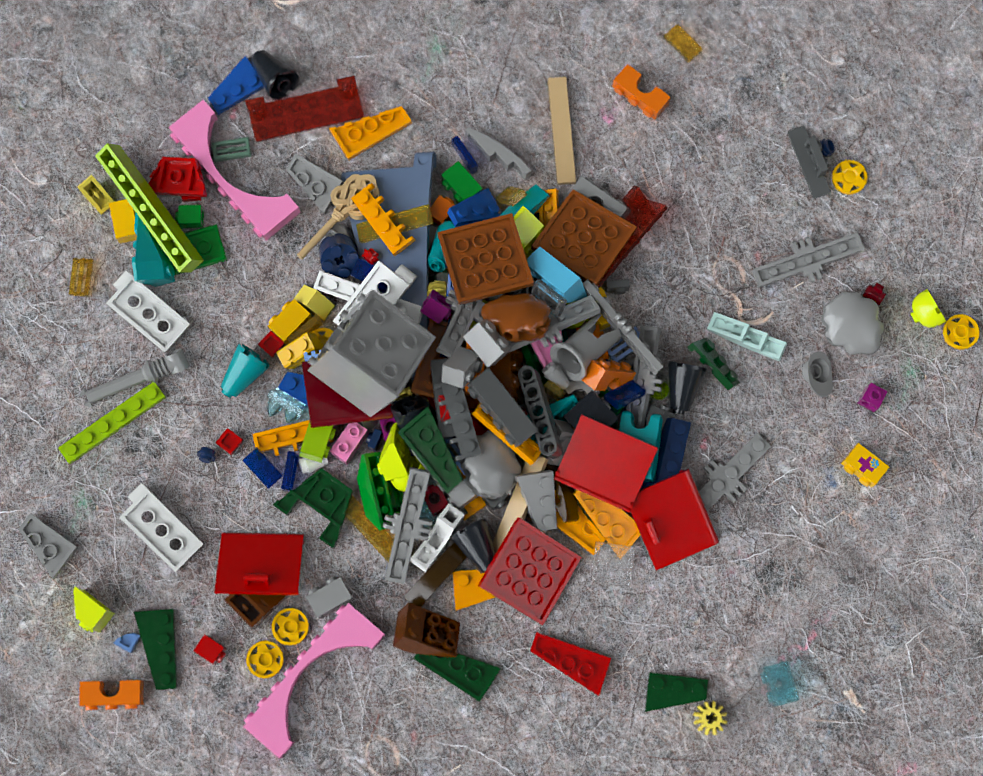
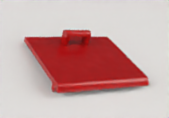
M581 415L559 468L555 473L554 480L630 513L658 447L585 415Z
M689 468L685 471L680 470L678 474L639 490L630 511L656 571L719 543Z
M222 532L214 593L298 595L302 551L305 543L304 534Z

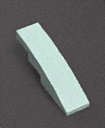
M714 312L707 327L708 331L777 361L781 360L787 346L785 341L770 337L768 333L754 329L747 323Z

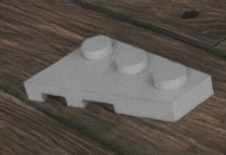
M295 153L286 170L316 203L319 209L326 214L332 204L330 196L332 190L337 186L343 185L344 182Z
M546 470L514 475L516 482L520 486L522 497L528 506V512L535 528L540 531L557 529L553 471Z
M31 513L18 529L29 546L34 550L40 562L45 566L52 579L57 577L78 549L76 545Z

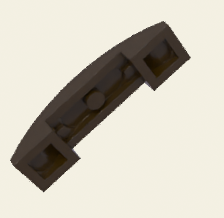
M547 464L544 471L552 470L555 477L559 466ZM554 480V489L561 501L556 505V508L563 522H576L578 520L577 499L573 495L574 489Z
M453 543L422 575L404 598L409 603L422 607L457 567L467 559L466 555Z

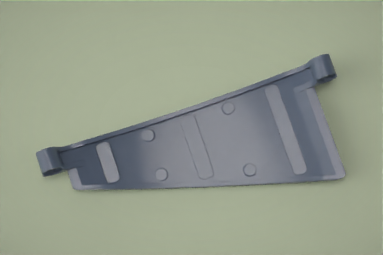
M434 151L415 153L413 167L351 171L341 174L343 182L354 174L374 176L380 196L384 198V201L379 205L385 213L389 210L395 212V215L390 219L396 227L402 223L406 226L400 232L405 239L411 236L415 238V241L394 257L366 218L362 220L350 218L365 276L367 277L376 263L371 265L361 256L364 253V249L369 250L372 248L379 254L377 257L379 261L393 272L403 264L416 274L417 278L400 299L422 306V303L427 298V287L429 285V265L427 261L429 257L433 168H436L437 165L436 153ZM380 282L378 289L380 292L386 293L388 286L386 283ZM423 314L419 325L428 330L429 317ZM417 368L415 369V371H414L413 374L411 375V376H412V385H413V381H414V377H415Z

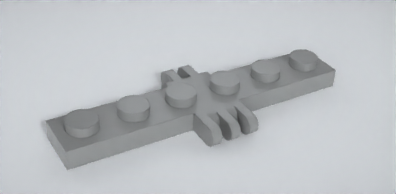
M858 232L817 247L813 246L810 237L805 238L806 245L802 239L798 240L800 248H798L795 241L792 242L791 247L794 255L752 270L758 288L803 273L804 277L808 276L811 283L815 282L813 274H815L817 280L822 279L820 272L823 271V265L864 251V246Z
M587 279L582 283L587 297L592 295L600 307L601 315L607 320L613 330H620L621 339L627 343L653 375L656 376L663 368L661 359L649 351L648 344L636 336L637 332L631 325L628 326V321L624 319L623 315L618 311L615 312L611 307L612 304L609 299L603 298L599 293V288Z
M450 290L449 296H447L445 301L451 304V309L455 312L436 350L449 358L461 347L464 340L463 337L467 334L472 321L478 323L484 320L481 315V309L486 304L481 299L458 305L454 290Z
M592 295L550 312L551 324L548 327V331L543 338L537 340L541 341L544 348L549 346L547 340L551 344L556 343L554 337L558 341H562L563 338L559 332L560 330L600 314V307ZM508 341L511 348L509 352L535 341Z
M641 326L639 339L648 344L649 351L653 355H657L661 328ZM636 355L633 369L636 375L626 391L629 392L626 411H630L634 415V427L643 429L649 397L654 395V391L661 392L662 388L655 387V384H662L663 380L656 379L657 376H654Z
M758 433L725 466L710 460L708 463L713 469L711 470L707 465L703 467L708 473L706 477L710 480L699 491L706 510L723 494L732 503H735L737 500L732 494L734 493L740 498L742 494L737 489L739 488L744 493L747 491V488L738 479L771 447Z
M410 467L400 513H394L393 516L385 515V520L392 523L384 522L383 527L390 529V533L395 534L385 575V580L404 584L414 539L426 541L429 539V535L422 534V532L430 533L431 528L424 525L432 526L433 521L420 518L430 472L427 470Z

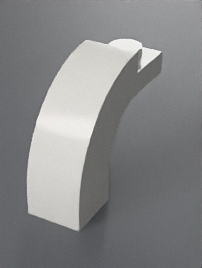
M448 503L428 534L429 539L423 541L411 557L410 562L426 572L448 544L451 535L455 533L465 514Z

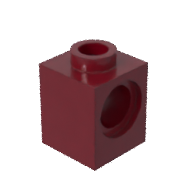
M432 484L426 488L424 501L432 515L435 516L445 509L448 501L437 485L434 486ZM433 494L440 495V501L436 504L430 502V497Z

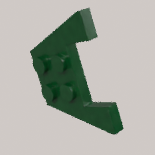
M321 468L303 481L297 488L288 492L282 499L277 500L273 506L289 516L299 500H302L330 521L319 539L335 549L354 491Z

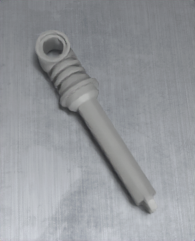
M182 348L166 354L160 360H147L141 369L87 391L84 388L80 396L86 394L89 401L84 403V406L92 407V403L145 381L156 383L161 376L169 375L170 372L175 374L189 368L190 365Z

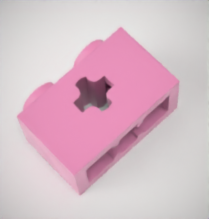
M349 423L331 448V455L348 465L368 436V429L358 423Z

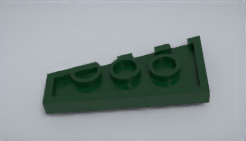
M458 653L455 658L416 654L413 658L478 702L482 700L501 670L499 667Z

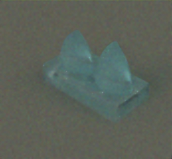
M278 388L271 389L267 395L269 398L267 406L269 417L276 415L285 407L286 422L291 423L296 421L308 409L307 405Z

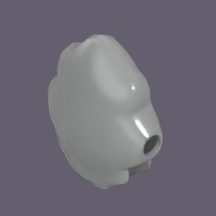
M843 291L823 307L821 322L826 327L825 337L831 345L843 346L845 351L851 355L860 353L873 354L880 347L884 324L878 319L879 306L875 301L870 298H862L858 292Z
M487 430L483 434L477 435L482 454L461 460V469L466 475L465 484L471 490L472 495L497 499L512 490L513 482L516 481L514 475H520L521 466L515 458L516 452L494 433Z

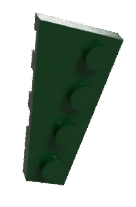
M427 407L398 433L446 493L449 494L464 480L430 408Z
M174 609L134 612L156 690L177 689Z

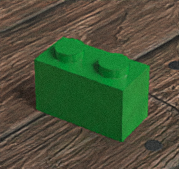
M459 161L441 174L442 186L446 191L450 190L454 194L453 198L457 203L483 191V188Z

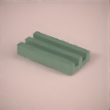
M249 137L212 142L215 162L252 157ZM244 143H246V146L230 147V148H226V149L217 150L218 147H225V146H231V145H238V144H244Z

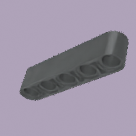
M523 366L518 372V378L531 421L538 430L535 432L540 451L545 456L556 459L560 457L563 450L541 375L531 366ZM532 372L531 379L527 380V375ZM538 390L537 396L532 398V393ZM543 408L542 415L537 416L538 410ZM549 426L548 432L543 434L544 427ZM554 444V450L548 453L549 446Z

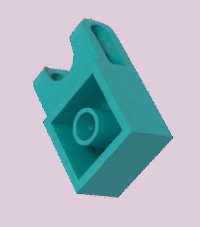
M624 410L621 415L619 431L658 447L644 481L655 482L663 418L661 414H652L648 426L643 429H637L634 427V415L630 411Z

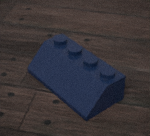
M675 418L666 419L661 431L655 482L643 481L640 490L679 473L691 422Z

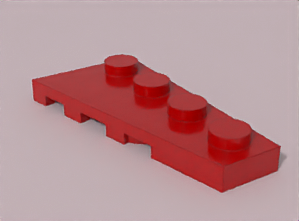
M536 632L530 652L599 696L611 658Z

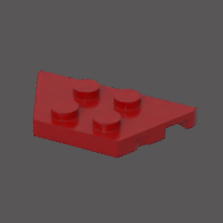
M162 157L157 164V168L149 176L151 180L148 184L156 195L207 197L200 164L195 158Z

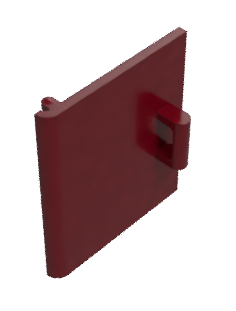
M308 361L302 362L311 428L393 418L390 408L391 403L370 417L310 373L308 369L311 364Z

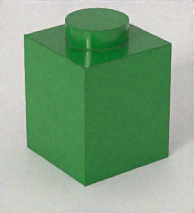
M179 205L178 211L175 212V221L181 229L204 228V209L201 205Z

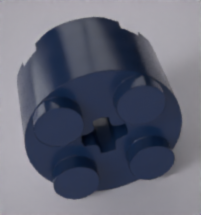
M338 233L324 238L319 245V258L322 269L326 273L345 279L357 268L359 257L356 246L349 236Z

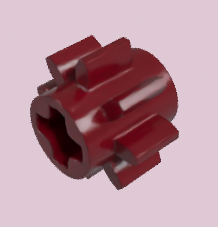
M876 282L874 286L869 284L862 296L872 299L879 306L886 293L883 292L884 286Z

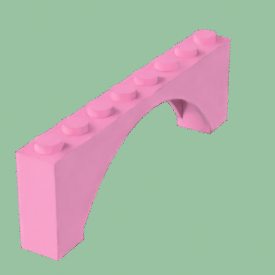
M202 100L169 126L171 131L170 137L176 144L180 142L183 146L181 149L187 157L192 156L199 161L201 170L203 169L207 173L205 177L211 184L216 183L218 192L223 197L227 196L231 200L229 204L235 211L239 210L242 213L241 218L247 225L251 223L254 227L252 229L259 238L263 237L267 241L300 214V209L287 193L280 197L252 195L235 188L220 175L214 166L211 154V134L214 122L218 118L210 106Z
M349 603L346 606L343 604L336 612L338 616L335 620H329L323 627L325 630L321 636L317 635L311 641V648L307 652L304 650L298 656L297 660L299 662L294 667L291 665L284 673L286 677L281 683L277 681L271 688V695L268 698L265 696L257 705L259 709L255 713L251 712L244 720L246 724L243 727L279 759L295 743L291 740L289 732L288 707L293 688L303 671L319 657L337 649L361 646L370 647L373 650L385 636L381 630Z

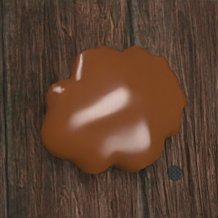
M529 293L502 295L486 303L481 309L482 318L492 322L496 327V331L510 342L535 341L543 338L551 324V319L549 318L550 306L544 300L538 299Z

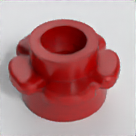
M372 248L369 250L364 249V253L361 256L369 264L374 265L379 261L377 258L379 254Z

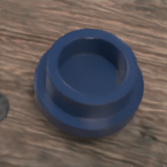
M822 139L819 141L822 146L823 156L829 157L835 152L832 140Z
M201 447L197 452L199 460L204 463L214 462L216 459V452L211 448Z

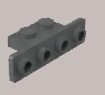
M805 126L789 130L787 135L812 198L816 199L830 194L831 190L825 178L829 164L822 155L821 143L816 140L815 136L809 137Z

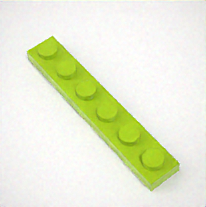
M152 382L65 442L58 449L66 461L72 464L166 397L158 385Z

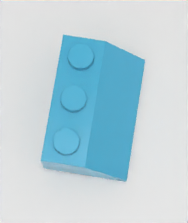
M540 246L527 258L532 278L538 279L540 285L546 290L548 288L552 290L553 295L557 299H563L567 303H571L587 297L580 277Z

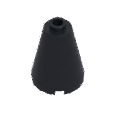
M265 50L256 51L253 54L251 62L268 96L273 100L285 98L289 90L294 91L299 83V75L295 69Z
M669 361V400L673 413L684 415L685 411L689 412L707 368Z
M405 396L395 400L390 408L399 430L427 407H430L428 398L424 396H419V399H413V396Z
M484 518L464 527L461 532L457 531L451 535L454 543L481 574L486 572L495 556L488 523Z

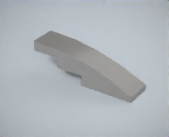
M470 127L466 129V137L489 162L496 158L507 172L514 168L524 180L531 176V169L504 145Z

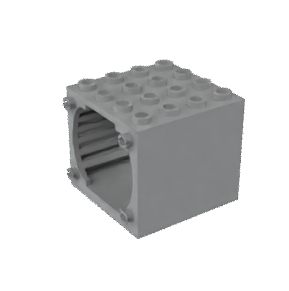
M373 289L366 295L361 293L357 298L359 302L348 312L345 309L339 315L343 318L318 356L316 358L312 356L308 361L311 364L308 369L310 373L370 417L399 396L436 338Z

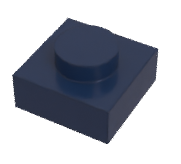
M375 429L373 433H369L366 440L369 450L376 452L383 437L382 431Z

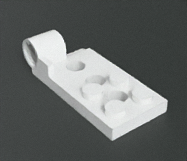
M378 261L333 322L338 325L343 319L339 316L344 309L348 312L359 302L357 298L361 293L366 295L372 289L395 305L416 280L417 275L403 264L393 272L381 261ZM380 282L387 284L388 290L386 293L379 291L378 285Z
M127 271L113 284L117 291L106 304L166 354L188 329L190 323L142 283L135 282L134 276ZM131 297L139 299V304L136 307H131L128 304ZM145 310H153L154 316L151 319H145L143 317ZM162 321L169 324L168 329L164 332L158 330V324Z
M143 483L128 496L133 504L119 518L176 572L204 543ZM146 511H150L153 514V520L149 523L144 522L142 519V515ZM159 525L166 526L167 534L165 536L157 535L156 528ZM175 538L181 541V547L178 550H173L170 547V542Z

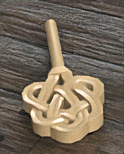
M354 174L347 178L343 185L337 186L332 190L330 196L333 205L336 206L332 212V217L297 254L300 259L303 260L337 222L346 220L348 216L354 220L365 219L351 198L371 183H373L375 188L370 193L375 199L379 197L380 192L374 176Z

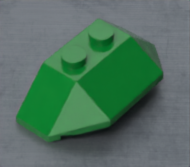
M381 452L362 454L357 482L365 516L380 531L387 529L383 527L384 522L392 523L385 520V515L393 516L394 513H400L404 497L402 491L397 490L390 480L386 481L383 474L379 473L377 464L379 463Z

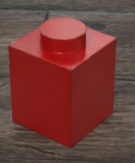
M204 634L193 651L211 664L216 665L217 662L221 663L225 658V650L227 648Z

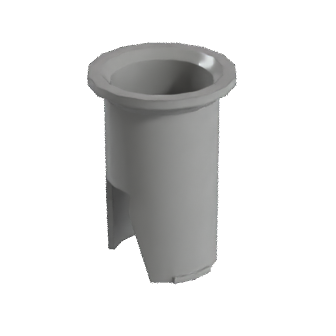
M601 314L593 316L592 319L564 343H555L550 349L551 360L560 365L569 380L581 381L586 376L591 360H597L615 343L621 340L619 329L603 334L598 339L592 334L596 329L595 323Z

